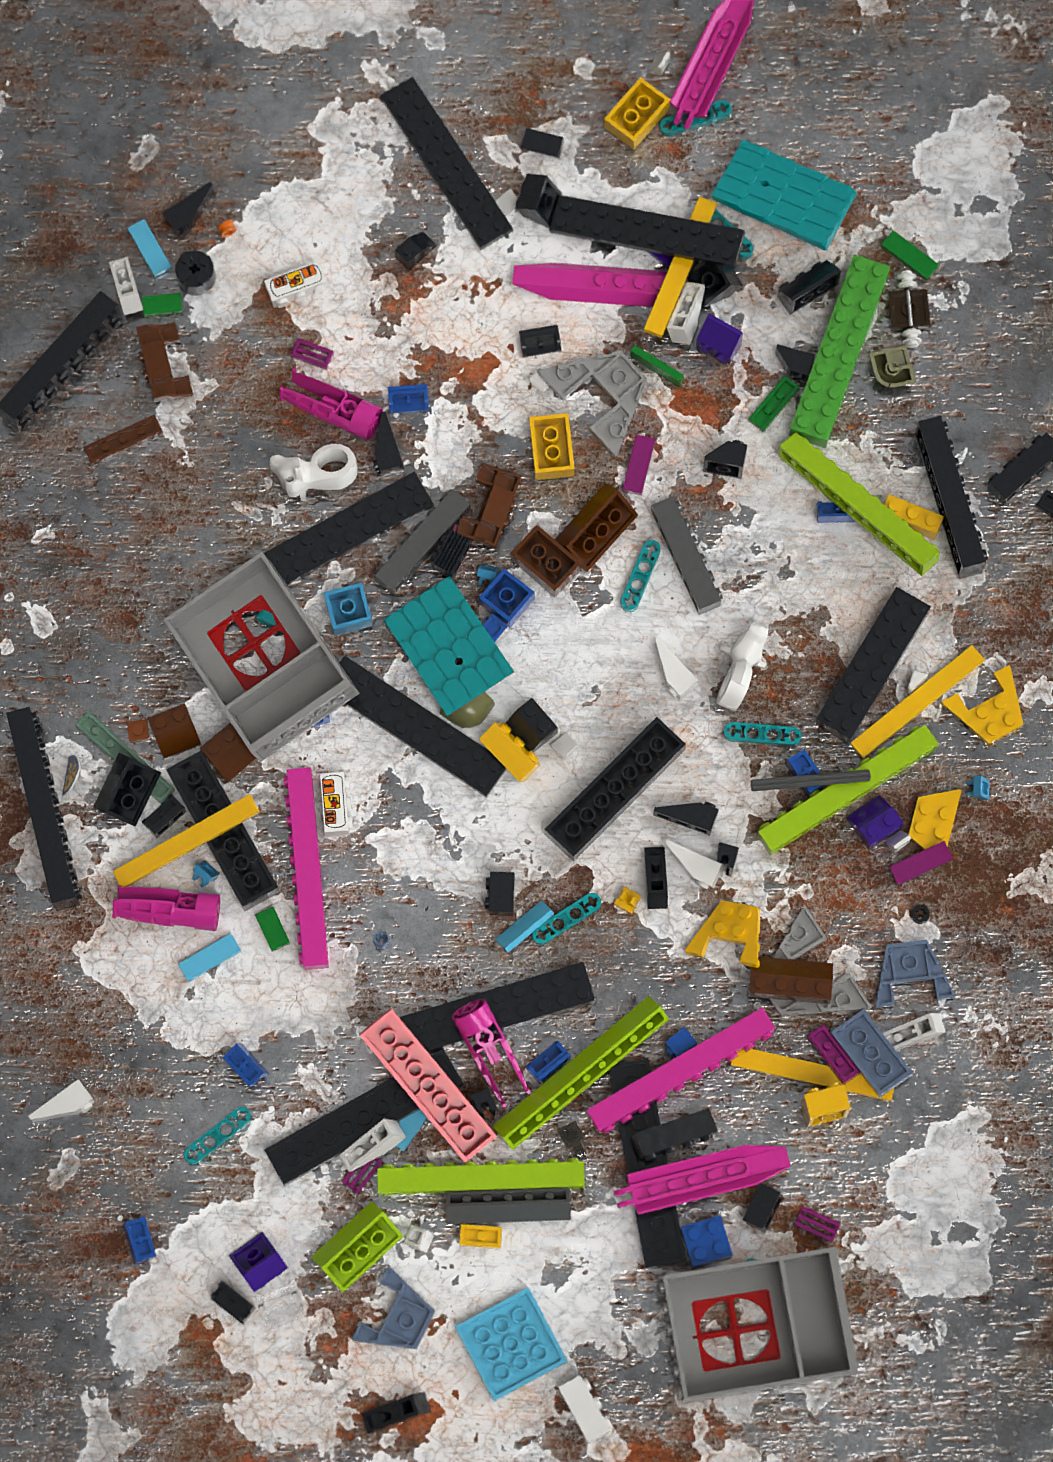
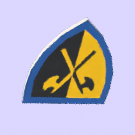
M71 755L68 758L62 796L67 795L71 791L76 780L93 782L94 776L88 774V771L85 769L81 770L80 760L76 755Z

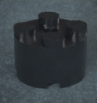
M189 251L182 253L175 265L177 281L187 294L202 295L214 286L216 273L209 255L201 251Z

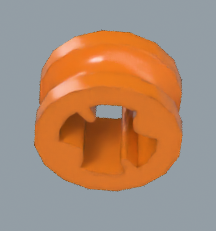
M232 220L224 221L217 227V230L221 232L222 238L229 237L237 231L236 226H233Z

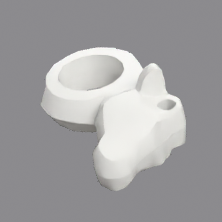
M329 444L319 448L308 462L298 457L285 458L282 455L272 456L269 462L271 472L277 476L288 496L296 497L300 495L301 502L306 501V491L308 489L339 490L347 487L356 479L358 471L357 461L353 452L342 444ZM332 461L346 463L344 468L335 472H326L321 469L325 464Z
M752 623L746 632L738 636L732 648L723 645L719 648L721 652L730 656L732 664L725 675L716 699L717 704L727 709L736 711L740 706L750 684L752 667L765 669L766 663L762 662L761 658L768 629L762 625Z

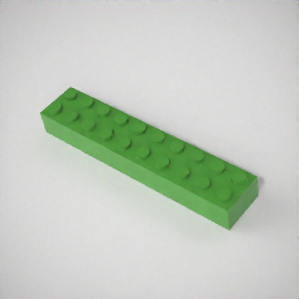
M855 254L853 255L791 424L789 436L797 432L800 436H804L809 443L823 448L827 447L886 285L891 266Z

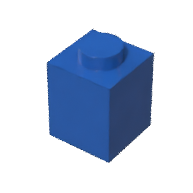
M684 1027L665 1042L666 1048L664 1050L672 1059L697 1046V1042Z

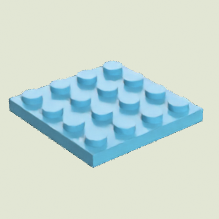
M529 1287L455 1326L493 1401L506 1396L568 1362Z

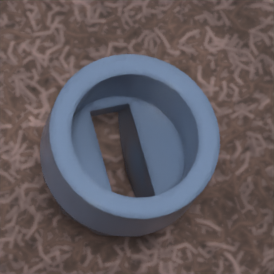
M379 931L374 935L373 943L376 948L385 949L389 945L390 937L388 933ZM380 938H384L383 943H380Z

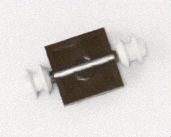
M906 270L900 272L897 276V279L901 280L897 286L902 290L888 291L891 331L905 330L902 332V336L906 337V339L902 343L907 345L908 348H915L922 342V339L918 338L921 334V331L918 329H926L931 326L927 289L912 290L917 286V283L913 281L916 278V274Z

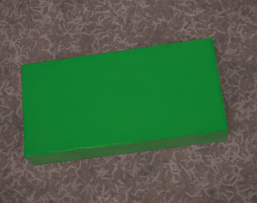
M181 293L142 297L144 317L183 313Z
M274 907L255 915L272 952L290 944Z

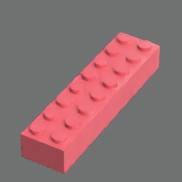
M392 1008L388 1009L359 1033L360 1037L464 1162H467L497 1137L496 1133Z

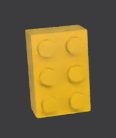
M640 77L604 118V128L635 150L669 111L671 99Z
M568 413L529 417L535 480L574 477L575 468Z
M832 1083L827 1085L826 1089L820 1091L818 1088L806 1091L807 1093L804 1094L801 1101V1108L807 1128L847 1118L851 1107L844 1084Z

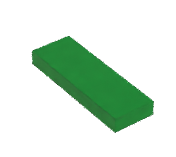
M894 230L881 244L884 250L926 281L939 267L937 262Z
M633 346L630 353L632 359L680 388L683 383V374L638 346Z
M784 376L750 416L748 421L764 433L799 391L800 386Z

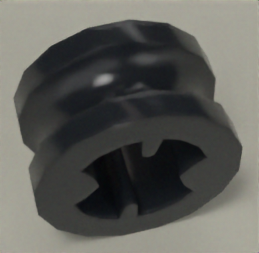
M925 905L915 906L912 910V920L917 924L926 923L930 917L929 909ZM924 910L926 917L918 919V915H915V912Z

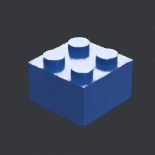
M503 568L479 597V605L497 616L511 628L534 601L535 592Z
M721 1215L681 1227V1234L692 1270L732 1258L733 1254Z

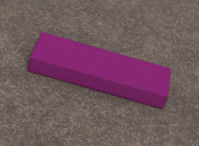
M636 434L623 486L624 492L642 495L656 439Z
M945 841L890 866V869L897 884L900 885L953 860Z
M824 1024L807 1035V1039L842 1085L860 1074L858 1068Z

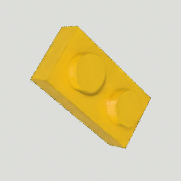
M461 1224L459 1246L501 1249L502 1227Z

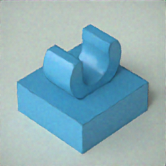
M481 564L477 572V576H480L479 585H482L483 579H488L491 584L500 573V568Z
M974 776V781L967 782V785L973 786V791L967 792L968 796L976 797L980 800H989L990 780L982 776Z
M204 861L195 866L193 872L196 874H194L192 879L195 881L200 877L203 880L200 886L204 887L216 880L220 873Z

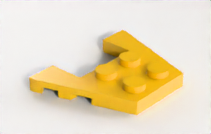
M1010 665L993 674L1003 692L970 710L966 708L958 693L941 703L943 707L950 710L958 720L965 723L987 745L1024 725Z
M721 900L686 947L685 952L687 955L704 958L710 939L742 944L745 947L739 962L745 966L759 968L760 909L756 906Z

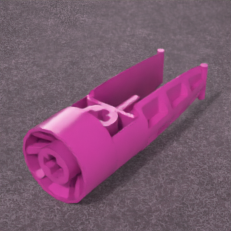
M295 368L292 369V382L322 397V401L320 402L293 390L280 387L279 400L281 402L284 399L303 411L367 441L373 437L380 424L383 408L335 386L297 373Z
M119 885L117 899H113L112 918L119 917L174 927V925L194 927L197 930L216 932L220 914V895L201 892L198 894L179 892V890L162 888H122Z
M478 999L472 1001L454 1012L452 1019L473 1060L499 1103L506 1107V1103L479 1053L484 1050L491 1065L498 1063L502 1058L494 1045L496 1042H499L522 1088L527 1094H530L531 1091L527 1087L516 1058L486 1000ZM491 1024H494L498 1035H493L488 1028ZM484 1032L485 1037L481 1039L480 1033ZM469 1036H472L478 1043L473 1048L467 1039Z

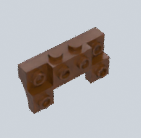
M176 323L146 324L136 327L142 350L138 354L141 364L145 363L146 370H143L145 381L150 382L154 401L159 402L171 398L178 400L194 396L189 375L173 378L165 347L180 342Z
M484 462L481 463L474 482L488 487L477 520L463 515L460 518L456 533L469 538L471 542L476 541L491 549L496 547L502 528L505 529L508 524V512L515 505V500L513 499L522 475L488 465Z

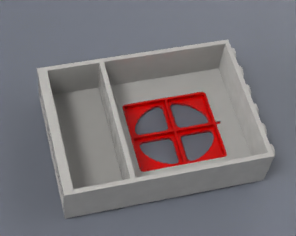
M263 552L253 554L249 561L243 565H237L229 575L220 577L213 586L204 588L200 595L194 599L187 600L180 609L168 613L164 622L250 752L262 762L360 693L272 562ZM264 609L272 613L276 626H272L258 637L253 636L242 619V615L246 612H261ZM231 622H236L247 638L248 643L232 655L227 656L224 650V634L228 625ZM281 631L285 638V652L281 662L274 666L261 648V644ZM251 650H254L267 668V672L260 676L247 675L238 671L234 667V662Z
M836 1247L662 1276V1281L658 1283L660 1295L665 1296L662 1308L664 1316H668L669 1323H666L667 1336L672 1337L673 1344H670L669 1348L671 1358L675 1357L676 1365H673L675 1379L679 1378L680 1386H677L676 1389L678 1400L682 1399L683 1404L846 1377L859 1373ZM745 1299L757 1304L766 1313L767 1321L744 1326L738 1325L734 1300ZM724 1301L727 1305L730 1322L729 1328L701 1332L700 1321L703 1315L713 1305ZM768 1330L770 1332V1339L766 1348L757 1357L746 1361L743 1358L740 1335L748 1332ZM725 1336L732 1337L736 1361L734 1363H725L716 1360L704 1350L703 1341Z

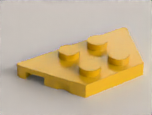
M957 789L918 797L909 835L914 843L921 846V849L926 850L943 841L948 846L962 790Z

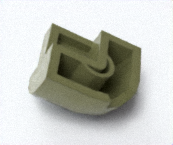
M906 345L869 353L873 373L882 385L900 387L916 383Z
M484 692L448 717L441 708L440 715L458 727L472 728L477 725L479 726L495 706V702Z

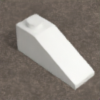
M128 257L109 262L124 315L143 310Z
M686 282L667 326L672 342L690 345L697 329L705 290L704 284Z
M658 637L655 640V647L666 686L668 687L667 692L673 698L677 697L679 700H682L698 686V679Z
M668 839L666 840L667 846L691 876L698 881L697 885L708 889L709 886L715 887L724 867L722 864Z
M929 1013L883 1032V1035L897 1051L946 1033L940 1014Z
M78 1079L28 1117L32 1122L76 1115L81 1112L86 1113L93 1107L92 1104L95 1101Z
M383 1119L342 1152L340 1157L348 1171L352 1172L390 1151L403 1141L406 1136L397 1121Z

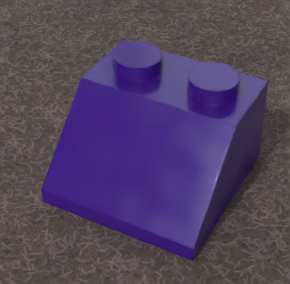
M709 313L696 339V346L701 352L705 354L710 353L715 356L714 358L721 363L726 362L730 365L741 347L743 332Z
M879 795L846 817L868 850L902 829L904 824L893 807Z
M263 1232L229 1255L254 1292L288 1269Z

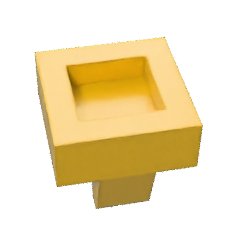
M623 887L614 905L632 915L641 899V895Z

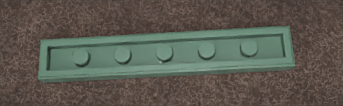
M87 711L75 724L76 728L114 762L118 753H122L149 766L90 711ZM160 776L151 796L162 805L173 794L175 789Z

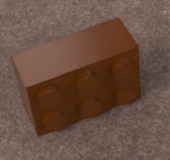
M538 525L510 553L511 560L554 597L581 570V562Z

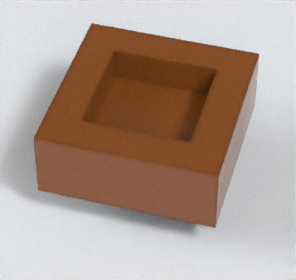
M147 719L127 722L130 743L150 740Z

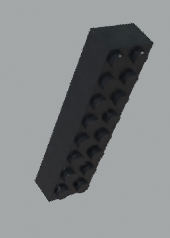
M102 291L90 301L0 401V414L5 421L19 432L31 424V419L43 411L45 404L49 400L55 398L58 389L69 382L70 376L75 371L77 372L81 369L85 359L91 357L95 353L96 347L108 339L109 333L113 328L119 327L122 322V315L118 304Z
M941 416L918 421L915 436L938 512L944 516L942 525L958 577L963 579L982 574L988 556L986 550L982 549L980 544L982 542L981 533L976 531V516L974 512L971 513L969 508L971 505L970 497L964 492L965 481L958 472V469H960L958 458L953 456L954 445L947 436L949 432L946 421L942 420Z
M896 586L817 716L816 726L847 744L851 743L929 614L930 605Z
M656 717L544 829L545 835L574 862L685 751L686 743Z
M202 750L166 769L195 824L231 805ZM243 823L207 842L209 849L244 911L280 893L275 880Z

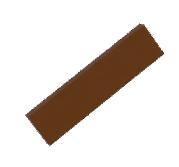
M154 414L83 448L93 466L163 434V431Z

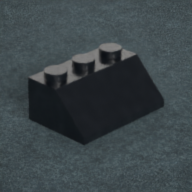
M828 260L822 263L817 262L808 272L799 273L792 282L783 283L779 287L777 297L791 315L838 286L841 270Z
M118 753L93 807L136 827L162 772L122 753Z

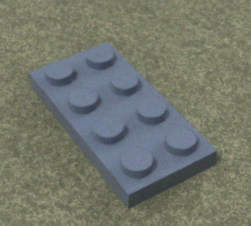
M864 1009L831 1031L832 1036L879 1098L913 1075L911 1069Z

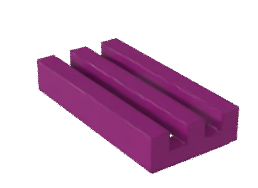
M297 338L291 352V358L325 370L328 369V365L334 355L333 350ZM299 345L327 354V357L300 348ZM296 352H300V353H302V354H305V355L311 356V357H313V358L322 360V361H324L325 363L320 362V361H317V360L312 359V358H309V357H306V356H304V355L298 354V353H296Z
M378 1157L364 1165L351 1183L348 1181L358 1168L349 1172L342 1183L359 1195L376 1173L377 1168H380L383 1164V1161ZM373 1161H376V1165L372 1168V1170L362 1181L359 1187H354L356 1183L359 1181V1179L366 1172V1170L373 1163Z
M803 1206L794 1226L832 1243L841 1223ZM804 1213H807L835 1227L834 1229H832L826 1225H823L813 1219L804 1216ZM804 1220L832 1234L831 1236L825 1235L800 1223V1221Z

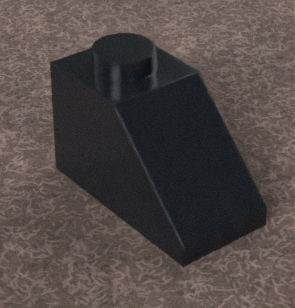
M420 232L408 237L395 250L396 260L410 272L437 244L424 232Z
M777 344L775 355L788 376L796 382H807L813 367L815 354Z

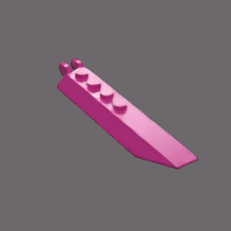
M724 0L715 8L670 100V103L678 110L673 122L674 124L678 125L680 123L683 113L689 115L685 122L686 129L690 128L694 117L706 116L750 25L754 0Z
M564 263L514 265L513 285L550 300L653 307L668 271Z
M743 1145L627 1174L628 1187L613 1192L614 1196H622L630 1192L632 1199L617 1203V1207L620 1209L634 1205L639 1215L757 1185L790 1168L791 1164L786 1147Z

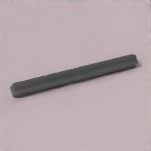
M869 770L766 778L751 780L750 786L752 791L844 784L870 781L871 775Z

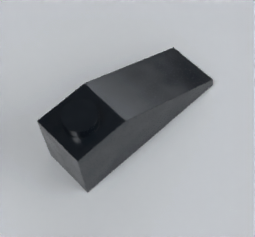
M211 182L163 212L165 222L177 238L181 235H187L196 224L214 193Z
M385 411L381 412L375 448L376 460L373 461L375 471H380L381 477L404 470Z
M698 802L655 807L653 816L710 836L719 809L712 803L705 802L703 804Z
M645 847L647 908L668 909L665 847Z
M425 1392L408 1395L362 1413L367 1433L370 1434L430 1413L431 1409Z

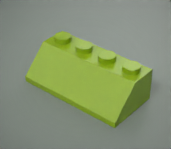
M371 1201L314 1253L311 1258L343 1293L404 1236L386 1214Z

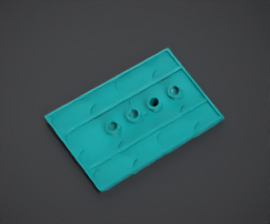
M742 140L711 196L718 203L827 251L857 193L849 185L796 164L795 161L772 153L767 148Z
M450 576L383 619L447 717L514 673ZM462 659V665H456V660Z

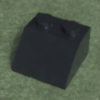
M527 173L522 183L519 198L516 200L515 208L524 218L550 228L559 195L563 193L547 175Z
M701 262L694 267L687 277L690 283L705 285L702 300L703 307L730 297L743 286L733 268Z
M739 440L727 441L705 455L703 472L742 479L747 444Z
M533 698L518 708L506 722L512 730L510 733L514 737H519L525 743L524 747L532 752L538 750L558 733V727Z

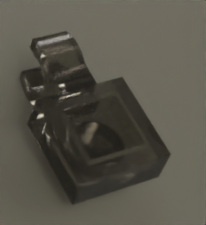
M576 1121L557 1130L566 1149L573 1147L579 1159L586 1157V1153L581 1145L585 1138Z

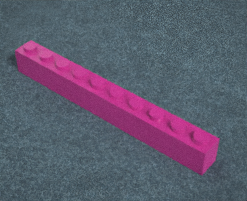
M311 767L287 769V776L283 777L284 787L288 788L289 795H285L286 808L290 807V815H287L288 827H292V834H289V846H293L294 854H290L291 866H295L292 882L293 886H297V893H294L295 906L298 905L299 913H295L296 925H300L301 933H297L298 945H302V953H299V963L304 966L305 970L329 968L312 770Z
M762 1007L587 1109L586 1114L598 1134L602 1132L607 1134L614 1130V1125L620 1121L624 1124L633 1118L632 1114L638 1111L641 1114L650 1108L649 1105L651 1103L664 1101L668 1098L667 1094L673 1090L675 1093L681 1091L686 1087L685 1083L689 1081L694 1083L703 1077L702 1074L709 1070L711 1073L721 1067V1062L734 1060L738 1057V1052L742 1050L747 1052L756 1046L754 1043L762 1040L764 1042L773 1036L772 1033L775 1027Z

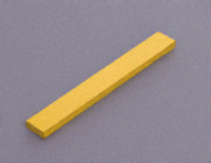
M699 197L690 220L710 223L717 203ZM679 257L673 258L644 327V332L660 338L663 337L694 260Z
M971 645L853 740L850 745L862 759H865L985 662V659Z
M248 794L115 869L113 873L122 888L129 887L260 812L252 796Z
M755 1049L747 1052L744 1050L738 1052V1057L731 1062L733 1067L822 1087L832 1083L842 1085L827 1065ZM861 1073L844 1084L846 1092L892 1101L894 1088L879 1098Z

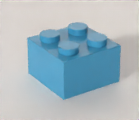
M362 582L324 592L335 636L373 626Z

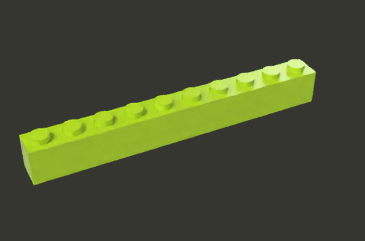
M795 432L779 446V457L918 574L923 576L938 563L940 551L934 544H930L920 532L913 530L905 520H901L896 516L891 508L884 506L878 497L872 496L862 484L854 481L849 473L842 471L833 460L825 457L822 451L813 447L804 436H800Z
M926 725L914 727L905 738L900 736L892 742L893 745L888 749L883 747L877 751V756L870 759L868 757L859 763L860 767L855 770L853 768L847 770H869L871 775L870 781L826 785L827 788L821 792L818 789L810 794V799L803 802L801 800L793 805V810L788 813L783 811L777 815V820L771 824L766 822L760 826L757 836L769 854L773 855L936 750L939 743Z
M650 996L646 997L495 1123L492 1127L499 1137L513 1151L666 1023L669 1018L662 1007Z
M579 1158L567 1159V1162H559V1159H548L547 1163H538V1160H526V1163L518 1164L516 1160L505 1161V1164H497V1161H486L485 1165H477V1162H465L464 1166H456L454 1162L444 1163V1166H435V1163H425L423 1167H415V1164H403V1168H394V1165L388 1164L382 1165V1168H377L379 1196L543 1188L585 1189L584 1161L580 1162Z

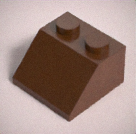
M185 703L147 718L164 760L202 745Z
M231 723L200 747V751L202 750L208 762L227 783L257 759L250 752Z

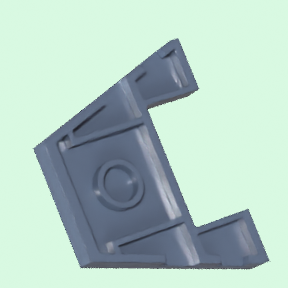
M927 939L886 945L876 1008L894 1006L892 985L933 980L936 1000L955 998V993L951 989L948 979L943 973Z
M388 1266L380 1284L399 1294L380 1332L360 1323L352 1340L355 1342L417 1350L435 1311Z

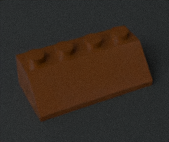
M604 484L555 540L581 562V568L588 572L634 521L638 513L617 488Z
M758 956L759 968L751 967L748 997L830 1004L833 963Z

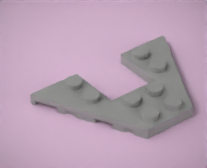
M621 350L611 354L597 355V357L580 359L567 364H558L554 367L538 369V375L562 401L590 377L610 396L617 405L589 428V431L616 458L647 381L642 372Z
M805 905L773 958L796 960L827 940ZM850 973L833 983L830 1004L769 999L780 1017L867 1010L872 1008Z

